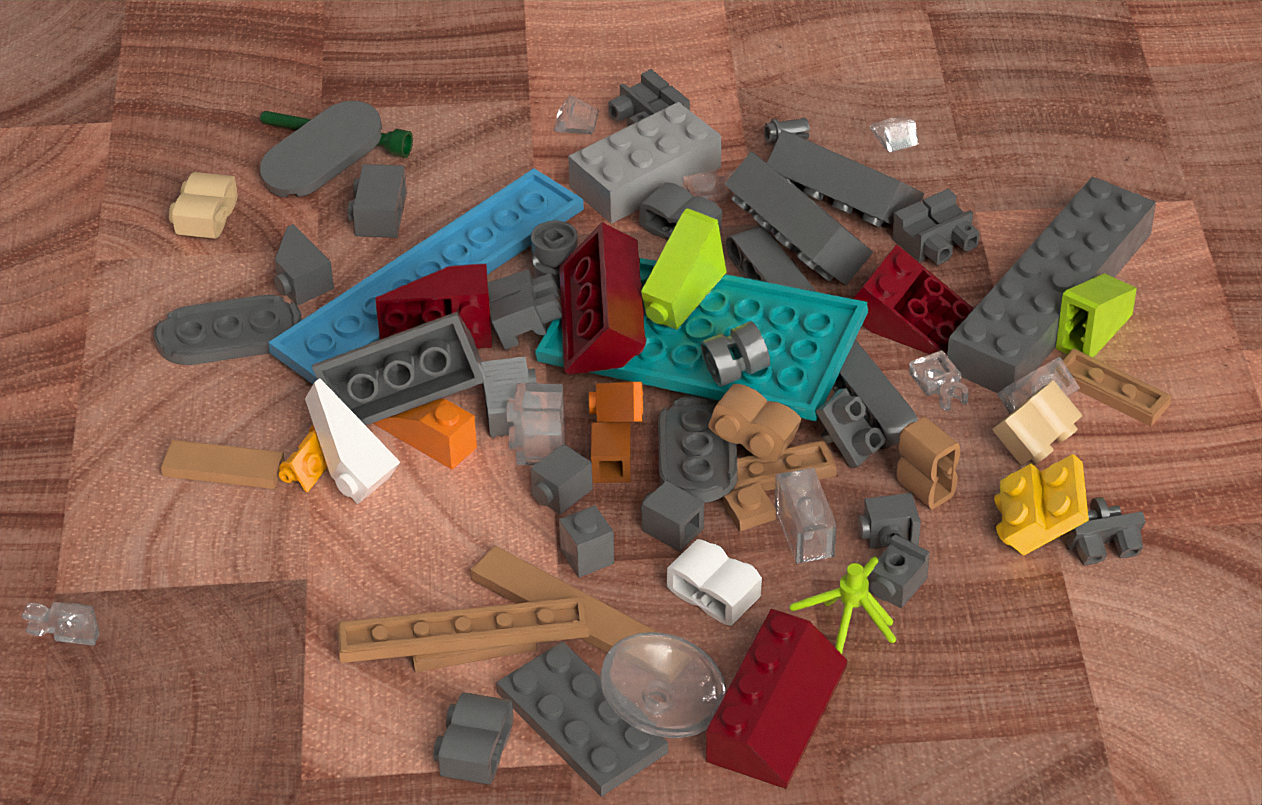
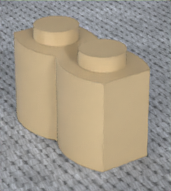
M193 172L188 180L183 182L181 195L176 203L173 202L170 206L169 220L170 223L174 224L175 234L218 238L223 231L227 217L232 213L237 201L238 193L235 176Z
M1052 380L1031 395L992 430L1021 466L1031 459L1037 464L1054 451L1050 444L1055 439L1062 443L1078 430L1074 423L1083 415L1057 383Z

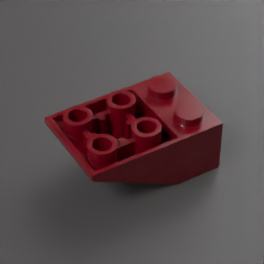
M897 244L875 267L851 298L867 302L868 314L862 325L871 333L947 361L949 337L974 310L970 304Z
M486 263L448 266L375 297L380 340L458 312L469 329L477 349L492 348Z

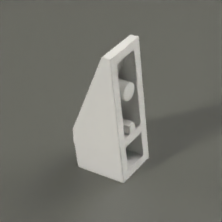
M319 378L314 382L305 401L331 477L345 496L351 497L359 504L391 477L400 461Z

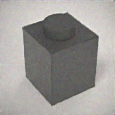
M564 443L530 468L532 496H534L538 503L544 506L547 505L558 514L563 513L593 490L592 462Z
M665 481L655 492L648 493L641 504L642 531L679 552L704 529V501L668 481Z
M595 505L559 519L561 553L578 578L614 564L613 530Z

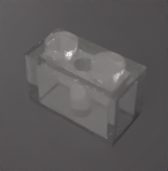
M516 383L515 398L508 399L507 422H514V426L509 428V449H516L517 465H535L563 443L565 444L563 384Z
M814 467L776 474L775 508L796 564L835 557L837 524Z

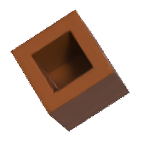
M592 422V483H631L630 422Z

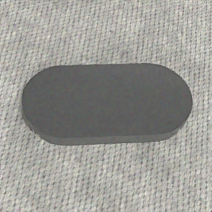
M345 101L332 105L265 154L260 165V173L265 187L271 193L280 197H288L287 194H296L297 197L305 196L319 189L379 143L382 136V122L378 111L365 102Z
M259 295L177 308L167 314L168 319L164 320L162 324L161 320L155 327L154 337L157 350L163 358L176 364L195 365L269 354L268 342L300 322L302 317L300 309L292 301L289 304L284 302V298L280 296Z
M690 395L673 401V407H670L668 410L665 407L659 414L660 484L662 485L665 481H668L706 503L726 496L736 486L738 481L737 449L735 443L720 438L708 427L715 406L719 401Z

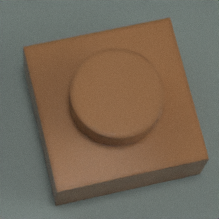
M759 483L732 491L723 497V506L739 531L776 520V508Z

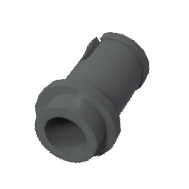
M805 117L787 121H778L775 118L771 119L770 123H765L764 126L766 142L773 143L774 146L782 129L803 139H808L810 135L805 133L810 131L808 120Z

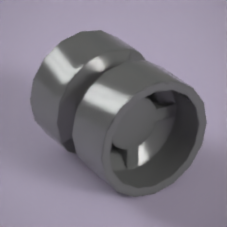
M554 220L540 223L531 233L533 278L551 273L558 289H560L559 266L578 247V237L574 226L567 222Z
M752 321L730 329L728 337L721 333L701 341L700 346L704 361L713 380L719 387L739 380L743 371L747 374H753L770 366L767 346L759 329ZM730 349L732 350L736 360L732 359V356L729 351Z

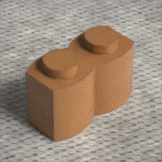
M733 384L715 406L708 427L720 438L731 443L742 444L750 453L758 458L777 462L794 439L801 422V417L786 405L767 401L759 392L748 386Z
M927 417L909 423L903 428L899 437L901 457L897 463V479L902 486L933 510L951 499L955 493L958 482L955 469L960 459V446Z

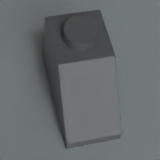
M294 224L288 226L275 258L277 276L274 277V282L281 295H287L299 306L334 289L331 261Z

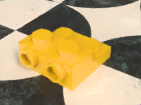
M1071 454L1043 471L1038 470L1031 463L1000 480V493L994 496L995 504L1002 513V522L996 526L1000 539L1024 556L1089 521L1083 462L1074 454Z

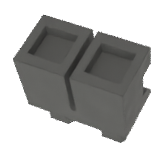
M650 69L641 74L640 83L630 88L625 84L620 85V96L608 102L609 117L616 123L628 118V127L677 102H680L690 110V100L672 85L669 86L667 81Z
M948 188L923 199V203L919 201L894 212L892 240L918 262L930 258L940 265L948 261L952 256L954 246L958 245L966 252L977 248L980 232L972 225L973 211L963 212L956 205L957 196Z
M528 269L488 282L491 319L505 350L519 345L518 335L533 330L538 335L547 334L545 323L562 317V310L557 297H560L559 290L551 273L533 279Z

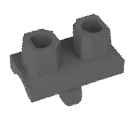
M843 388L834 393V396L820 406L816 413L826 427L821 434L823 440L826 443L835 442L850 468L860 466L871 454L875 453L885 443L886 439L879 428H870L863 417L866 414V407L859 396H851L848 390Z
M1095 497L1091 499L1090 510H1088L1089 521L1072 529L1071 536H1067L1065 539L1068 550L1076 549L1085 566L1104 561L1107 556L1104 544L1115 542L1119 558L1135 557L1143 549L1140 531L1146 521L1143 511L1121 515L1119 505L1108 507L1103 497Z

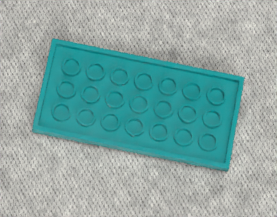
M640 258L642 289L657 262L655 260ZM725 274L677 330L664 324H657L647 318L642 298L646 346L638 356H634L622 368L589 373L631 382H642L645 385L715 400H721L733 384H742L759 392L767 401L778 402L788 406L801 418L817 421L819 416L816 410L825 404L868 314L867 302ZM561 317L552 321L546 331L547 334L544 335L535 351L538 362L564 367ZM752 321L759 329L767 346L770 366L753 374H747L743 371L739 380L719 387L713 380L704 361L700 346L701 341L721 333L728 337L730 329ZM730 349L729 351L732 356V359L736 360L732 350Z

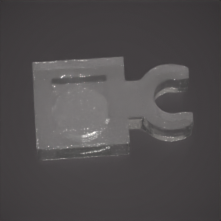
M731 170L725 176L720 177L717 171L683 177V188L691 193L693 197L706 198L716 205L726 203V196L733 197L735 194L725 185L735 170Z
M943 351L909 362V374L927 396L935 393L939 395V405L942 409L946 411L951 410V397L958 398L963 405L968 404L969 391L963 383H960L961 373Z
M53 602L51 609H48L39 603H27L22 614L23 619L30 620L26 628V633L30 635L41 636L46 633H53L55 641L95 646L100 634L93 606Z

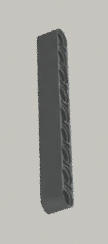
M757 226L727 237L726 248L728 255L744 278L817 292L763 226ZM855 339L832 389L836 393L839 389L846 388L851 396H859L866 407V414L863 417L870 428H879L886 439L885 443L880 447V449L884 450L899 444V437L903 428L911 422L918 421L913 409Z

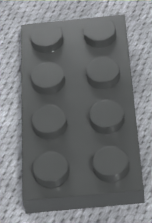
M563 641L496 682L497 693L503 699L512 700L513 709L601 797L668 753V742Z

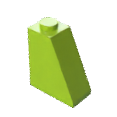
M688 208L682 213L641 291L646 317L653 322L664 324L677 330L727 273L717 219Z
M1104 273L1067 289L1062 296L1056 349L1068 354L1074 348L1094 358L1133 315L1137 288Z

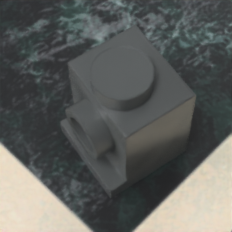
M912 493L865 498L864 515L858 516V530L860 538L867 539L870 549L889 547L891 538L895 534L919 546L921 521Z
M895 534L891 538L889 547L878 558L877 565L868 576L869 592L877 598L888 601L902 609L927 580L930 551Z

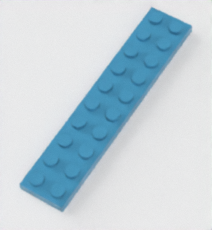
M533 168L269 341L270 353L314 384L317 378L312 369L313 364L380 340L375 297L448 266L486 263L487 274H489L532 245L531 233L540 223L554 220L566 222L584 210L583 198Z

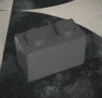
M363 164L360 178L354 179L353 195L355 201H349L348 220L349 222H354L356 236L398 238L407 196L405 166Z

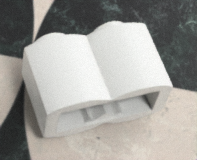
M697 539L667 568V587L676 596L687 603L699 606L706 614L725 625L732 626L761 597L762 577L757 570L748 563L728 558L720 546L704 540Z

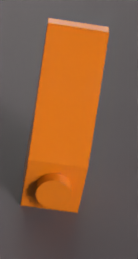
M597 383L596 392H589V415H597V422H643V383Z
M440 398L373 423L451 470L477 449L475 415L447 399Z

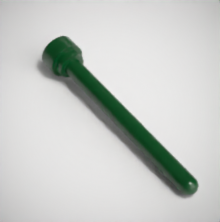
M263 111L260 114V121L263 124L298 130L312 120L271 111ZM395 129L388 133H381L382 136L377 146L385 147V150L390 151L392 156L403 158L409 156L413 146V134L411 131Z

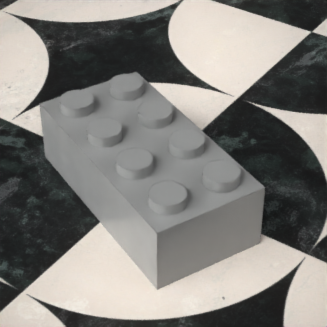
M677 102L569 155L570 189L612 224L639 210L640 204L664 183H674L685 187L720 169L721 135L680 102Z

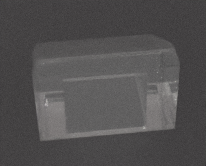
M569 95L558 110L554 131L592 135L595 130L599 110Z
M898 116L870 125L873 134L889 152L918 144L915 120Z

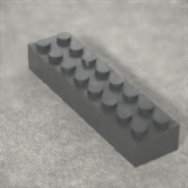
M1092 176L949 337L946 371L1012 400L1056 348L1063 293L1067 289L1104 273L1115 278L1151 235L1156 202Z

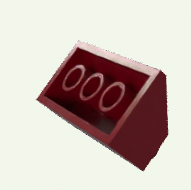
M601 222L559 266L564 372L570 375L622 368L634 356H638L646 346L638 240Z
M770 609L706 730V762L787 789L848 662L811 621Z

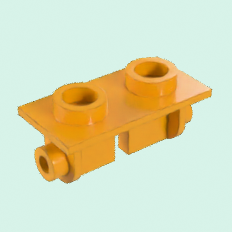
M314 425L309 428V433L299 444V450L293 452L287 461H283L280 464V472L278 473L279 478L285 483L299 481L305 492H309L328 467Z

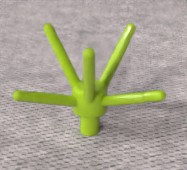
M872 557L864 568L858 563L850 564L847 567V574L840 580L839 588L794 602L789 606L791 611H797L822 602L826 606H830L840 599L844 604L835 648L841 654L852 610L855 607L863 606L890 643L896 642L895 635L888 627L893 624V619L869 592L867 577L877 565V557Z

